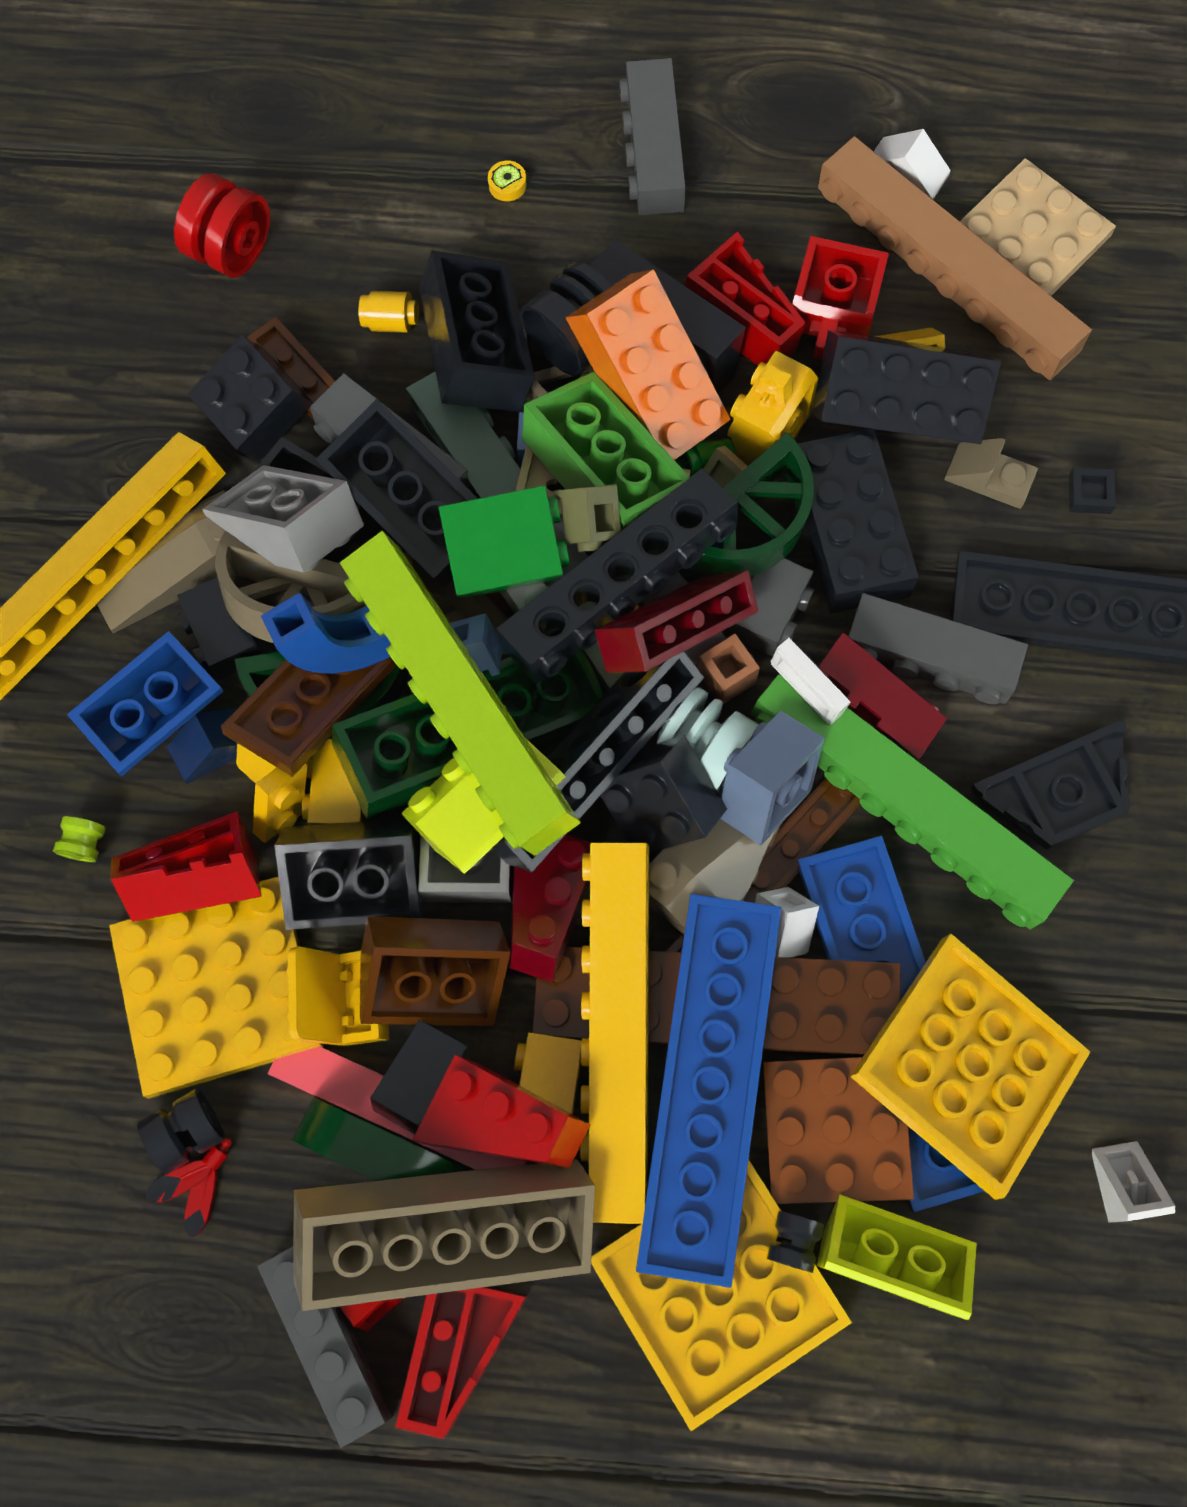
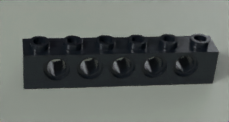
M700 469L497 627L496 630L502 649L535 684L545 677L556 675L565 666L567 659L580 649L586 650L597 642L595 629L634 611L636 605L649 594L654 596L661 592L668 584L670 578L682 568L688 569L694 566L702 557L703 552L716 541L721 543L728 539L738 525V502L709 474ZM687 523L697 524L693 528L682 527V525ZM653 549L664 550L663 553L658 555L648 553ZM621 575H627L631 577L629 580L624 582H618L614 580L616 577ZM585 602L597 603L596 606L590 609L579 607ZM554 628L563 630L556 636L544 635L547 631Z
M685 652L670 658L646 672H624L547 757L565 775V778L557 787L578 819L581 818L703 680V675ZM565 835L535 856L521 847L514 849L505 837L495 844L492 849L506 864L532 873Z

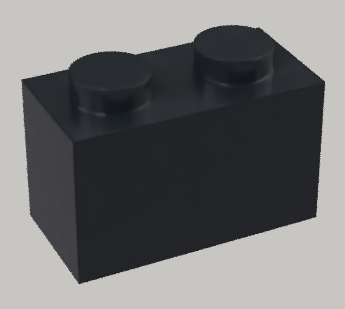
M218 577L177 595L183 610L177 612L180 623L187 635L194 633L199 644L192 648L197 661L204 670L210 668L218 680L237 672L235 659L262 655L255 637L242 629L227 611Z
M419 1020L370 1097L373 1111L415 1135L454 1056L458 1055L467 1059V1046Z

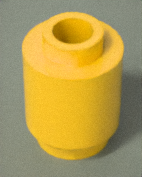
M371 291L369 295H361L358 309L360 324L362 327H369L372 332L409 333L412 325L418 324L419 304L417 300H412L410 292Z

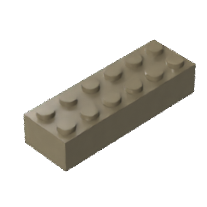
M574 1159L570 1168L535 1163L294 1190L293 1281L302 1311L591 1273L595 1184L578 1159Z

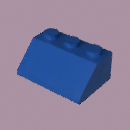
M168 631L67 715L122 777L221 694L223 689Z

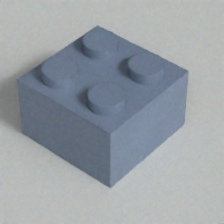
M781 710L769 723H760L753 732L750 742L742 750L736 748L724 764L723 769L727 773L719 795L727 810L720 819L761 846L811 792L825 738Z

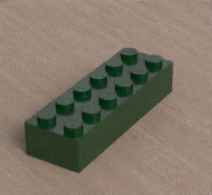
M582 649L567 659L565 666L560 672L552 677L543 678L537 684L526 675L511 657L501 660L500 674L491 676L489 670L482 671L524 737L539 751L561 743L605 694ZM414 694L332 725V746L366 820L408 804L411 797L417 791L424 787H430L441 777L444 766L454 758L452 752L457 750L454 742L450 737L445 739L441 736L430 720V716L435 712L428 702L425 704L421 703Z

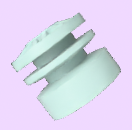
M696 687L666 720L658 735L657 743L685 735L719 794L726 778L727 772L723 768L727 758L736 748L742 750L750 742V738L759 724L738 711H735L723 724H720L717 721L721 714L723 702L719 699H714L702 712L708 699V692L700 687Z

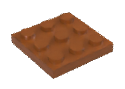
M862 1057L763 1062L771 1196L776 1204L836 1202L839 1194L858 1201L914 1200L909 1126L850 1077Z

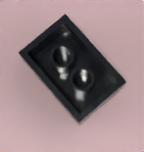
M407 819L292 826L282 829L274 846L286 930L366 924L367 916L421 918L424 900L418 892L420 862L418 831Z

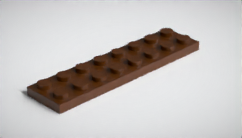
M566 947L553 983L536 978L532 1033L567 1039L582 1040V1038H589V1020H582L581 1015L582 992H590V973H582V947ZM649 951V1043L669 1044L682 952ZM775 957L763 1050L864 1056L900 1002V963Z

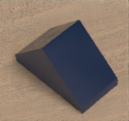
M239 707L198 712L187 721L168 744L167 748L186 784L237 758V743L223 735L221 725Z

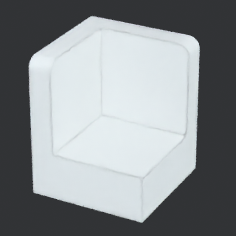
M789 887L757 893L755 903L782 907L775 957L791 958L806 954L809 951L819 905Z

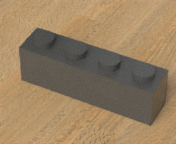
M672 58L627 61L626 78L619 79L620 102L628 103V110L622 111L623 134H631V142L625 143L626 166L634 167V175H628L630 200L637 199L638 215L684 212L685 179Z
M343 373L310 406L315 421L313 427L323 440L331 444L376 398ZM386 407L433 455L470 489L468 470Z
M864 593L860 599L848 635L885 667L891 668L898 676L904 678L920 677L932 681L936 687L945 691L961 690L974 694L977 700L987 704H1006L1016 689L1028 644Z
M293 1247L258 1265V1270L340 1448L393 1418L342 1309L338 1306L302 1311L293 1281Z

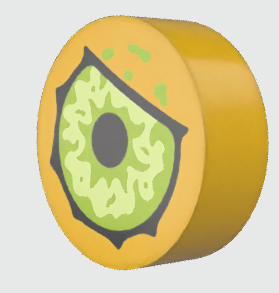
M501 161L493 165L488 172L490 193L496 199L506 202L520 198L527 187L526 173L523 167L514 161Z

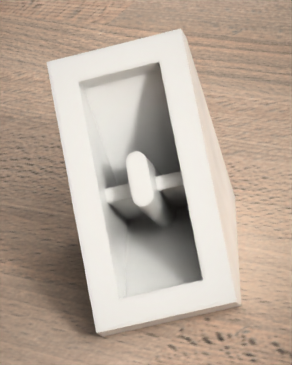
M924 129L883 137L874 150L878 156L932 200L947 180L951 171Z
M1137 1141L1092 1149V1158L1108 1222L1132 1221L1175 1213V1205Z

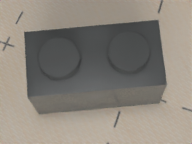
M783 559L770 569L756 574L751 583L758 612L731 626L728 637L736 634L742 643L773 657L779 645L788 638L792 640L798 624L792 622L797 610L805 612L815 592L814 588L809 587L813 571Z

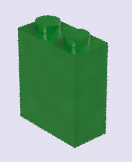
M545 486L439 507L456 596L459 600L559 580L563 577L562 568L570 566L565 540L556 541L553 524L561 522L556 496L547 497Z

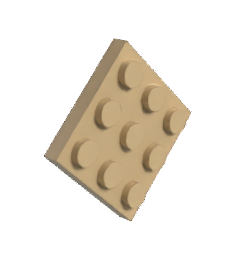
M1026 158L960 221L1050 296L1112 236L1116 225Z

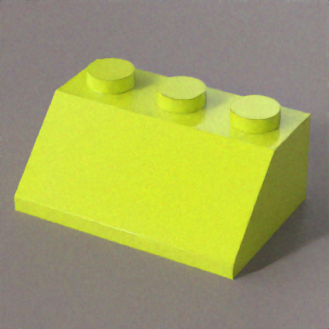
M528 741L557 786L565 778V775ZM453 758L444 766L442 770L443 775L430 787H424L417 791L409 800V807L401 814L437 853L465 874L504 837L499 829V826L504 821L497 810L491 812L477 795L475 789L480 786V783L474 774L467 775L455 758Z
M839 1194L823 1232L817 1267L958 1318L969 1320L972 1314L977 1243Z

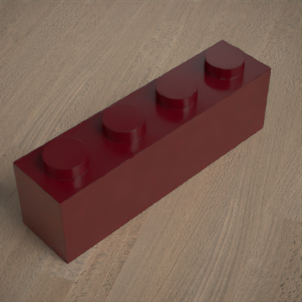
M749 571L709 573L595 629L606 673L646 672L757 613L758 607Z

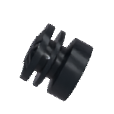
M580 261L571 262L565 267L561 275H557L552 279L550 290H540L521 308L519 313L523 328L539 352L551 364L571 376H579L591 364L565 317L612 286L602 274Z

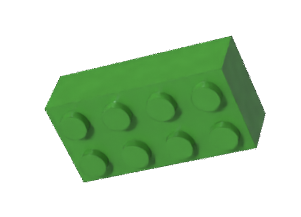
M591 372L524 404L522 440L565 489L617 485L621 531L690 478L595 372Z

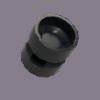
M197 1088L173 1101L171 1111L159 1109L137 1123L138 1133L145 1149L155 1165L164 1174H169L188 1163L191 1159V1152L196 1151L203 1154L225 1141L224 1130L215 1111L203 1093Z

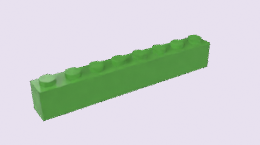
M780 673L757 700L750 714L756 718V723H769L781 710L824 737L825 740L818 767L825 772L824 775L831 784L842 790L848 789L860 799L861 806L866 811L877 817L883 816L896 826L895 831L901 838L911 844L918 843L931 853L930 857L936 865L946 871H954L967 881L966 885L971 892L982 899H990L1003 909V915L1013 924L1019 927L1026 926L1031 930L1043 923L1074 880L849 708L832 725L827 724Z

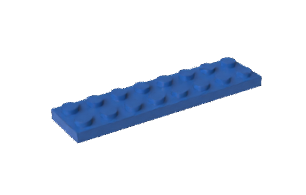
M875 837L798 859L799 874L807 898L819 905L816 925L827 959L900 963L901 1001L926 962L883 837ZM909 1127L914 1200H907L911 1213L984 1192L982 1188Z
M690 894L636 1272L732 1288L782 908L780 906Z

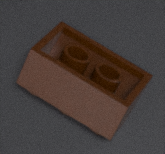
M367 916L360 955L361 1024L416 1025L421 1020L428 1025L494 1026L510 956V949L500 921Z

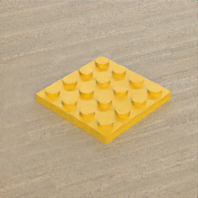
M279 876L260 882L262 897L135 922L129 919L109 925L143 1097L147 1099L265 1065L274 1062L278 1058L319 1046L323 1047V1043L293 1040L289 1033L287 1022L289 993L286 972L288 952L291 948L299 947L300 945L296 929L286 930Z
M949 934L941 939L850 1077L993 1199L997 1200L1006 1197L1089 1056L1090 1051L955 936Z
M749 1159L732 1288L636 1272L643 1224L591 1256L593 1268L690 1431H693L852 1323L816 1265L814 1266L813 1273L766 1259L770 1244L775 1242L778 1231L775 1227L778 1211L781 1210Z

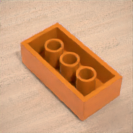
M654 269L629 274L565 317L596 375L674 460L731 420Z

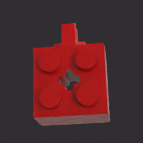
M810 236L792 305L805 321L802 333L818 337L813 358L822 360L828 330L869 335L889 253Z

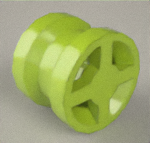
M63 817L60 825L63 834L61 839L55 842L53 852L78 861L96 862L99 854L96 849L97 841L103 838L106 827L82 818Z

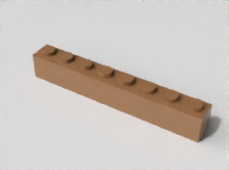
M855 136L822 164L818 189L828 201L839 205L857 225L864 226L878 238L886 249L893 250L904 259L915 273L922 274L933 283L941 295L951 298L966 311L970 319L981 323L996 336L1003 346L1011 348L1021 356L1033 371L1041 373L1048 380H1051L1082 351L1092 331L1090 327Z

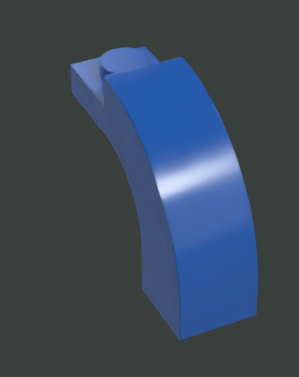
M298 593L261 615L276 649L291 664L306 671L332 674L343 673L374 665L390 657L386 650V647L391 644L385 634L380 636L365 617V614L370 611L367 605L351 613L327 615L314 610L305 598Z

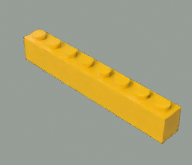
M178 432L0 608V700L226 474L203 445Z
M591 843L590 853H583L582 858L583 881H590V899H583L582 925L583 927H590V945L582 946V973H590V992H582L581 999L582 1020H589V1038H582L581 1065L582 1067H589V1085H582L581 1113L589 1114V1124L591 1125L589 1133H586L580 1146L581 1161H589V1177L595 1184L593 1223L643 1224L648 1190L649 845L647 843Z

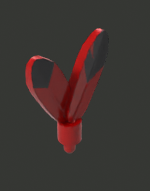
M225 1138V1141L221 1142L219 1146L216 1145L211 1148L202 1160L189 1163L169 1174L161 1176L152 1183L146 1192L147 1201L166 1202L190 1190L184 1216L186 1232L190 1237H196L202 1233L209 1222L216 1192L217 1170L228 1157L226 1151L232 1144L230 1138Z

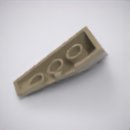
M224 490L198 502L97 603L113 634L178 601V594L218 577L215 567V554L219 541L226 530L207 518L202 509L225 493Z
M719 819L705 838L663 849L649 864V906L681 933L685 934L690 894L744 901L751 884H755L759 875V866L768 847L772 846L780 826L760 846L743 833Z

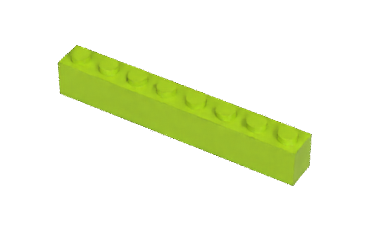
M381 531L342 560L340 564L349 577L344 581L345 586L359 603L364 601L370 611L365 614V617L380 636L385 634L391 644L386 647V650L400 669L403 670L406 667L412 679L408 681V685L421 703L425 704L428 702L435 712L430 716L434 727L443 738L447 739L450 737L454 742L457 750L452 752L456 762L467 775L473 773L480 783V786L475 790L483 804L491 812L497 810L504 823L499 826V829L507 842L514 849L521 847L535 856L581 822L402 549L388 535Z

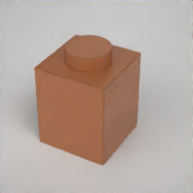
M736 634L700 655L698 670L704 677L703 682L715 699L721 700L723 705L754 686L760 669Z

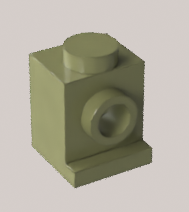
M617 485L554 491V496L557 499H561L565 543H577L578 552L598 550L604 545L605 540H610L621 532Z

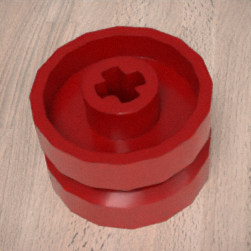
M215 173L202 175L188 189L177 211L174 239L179 253L201 264L207 263L210 268L232 279L241 277L256 262L267 240L270 227V208L268 202L261 195L244 187L238 188L230 180Z

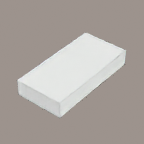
M790 638L777 647L771 660V665L827 724L832 725L842 716L851 702Z

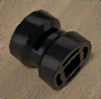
M778 1211L775 1222L778 1234L776 1241L769 1246L766 1259L813 1273L816 1262L813 1250L815 1242L822 1238L825 1225L804 1217Z

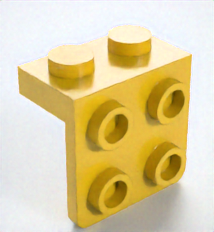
M237 743V766L256 783L252 833L262 842L266 843L277 833L280 835L284 827H292L297 818L302 815V801L305 795L308 764L305 763L292 777Z
M301 946L289 950L286 971L289 993L287 1022L289 1033L293 1040L338 1046L389 1040V1024H361L360 1022L361 951L335 954Z

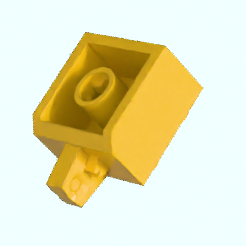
M778 351L774 352L767 364L761 362L758 365L750 382L753 385L747 396L744 394L738 396L730 412V416L734 420L727 436L731 438L735 455L741 461L750 465L785 433H788L793 439L796 438L811 414L818 383V377L811 368Z

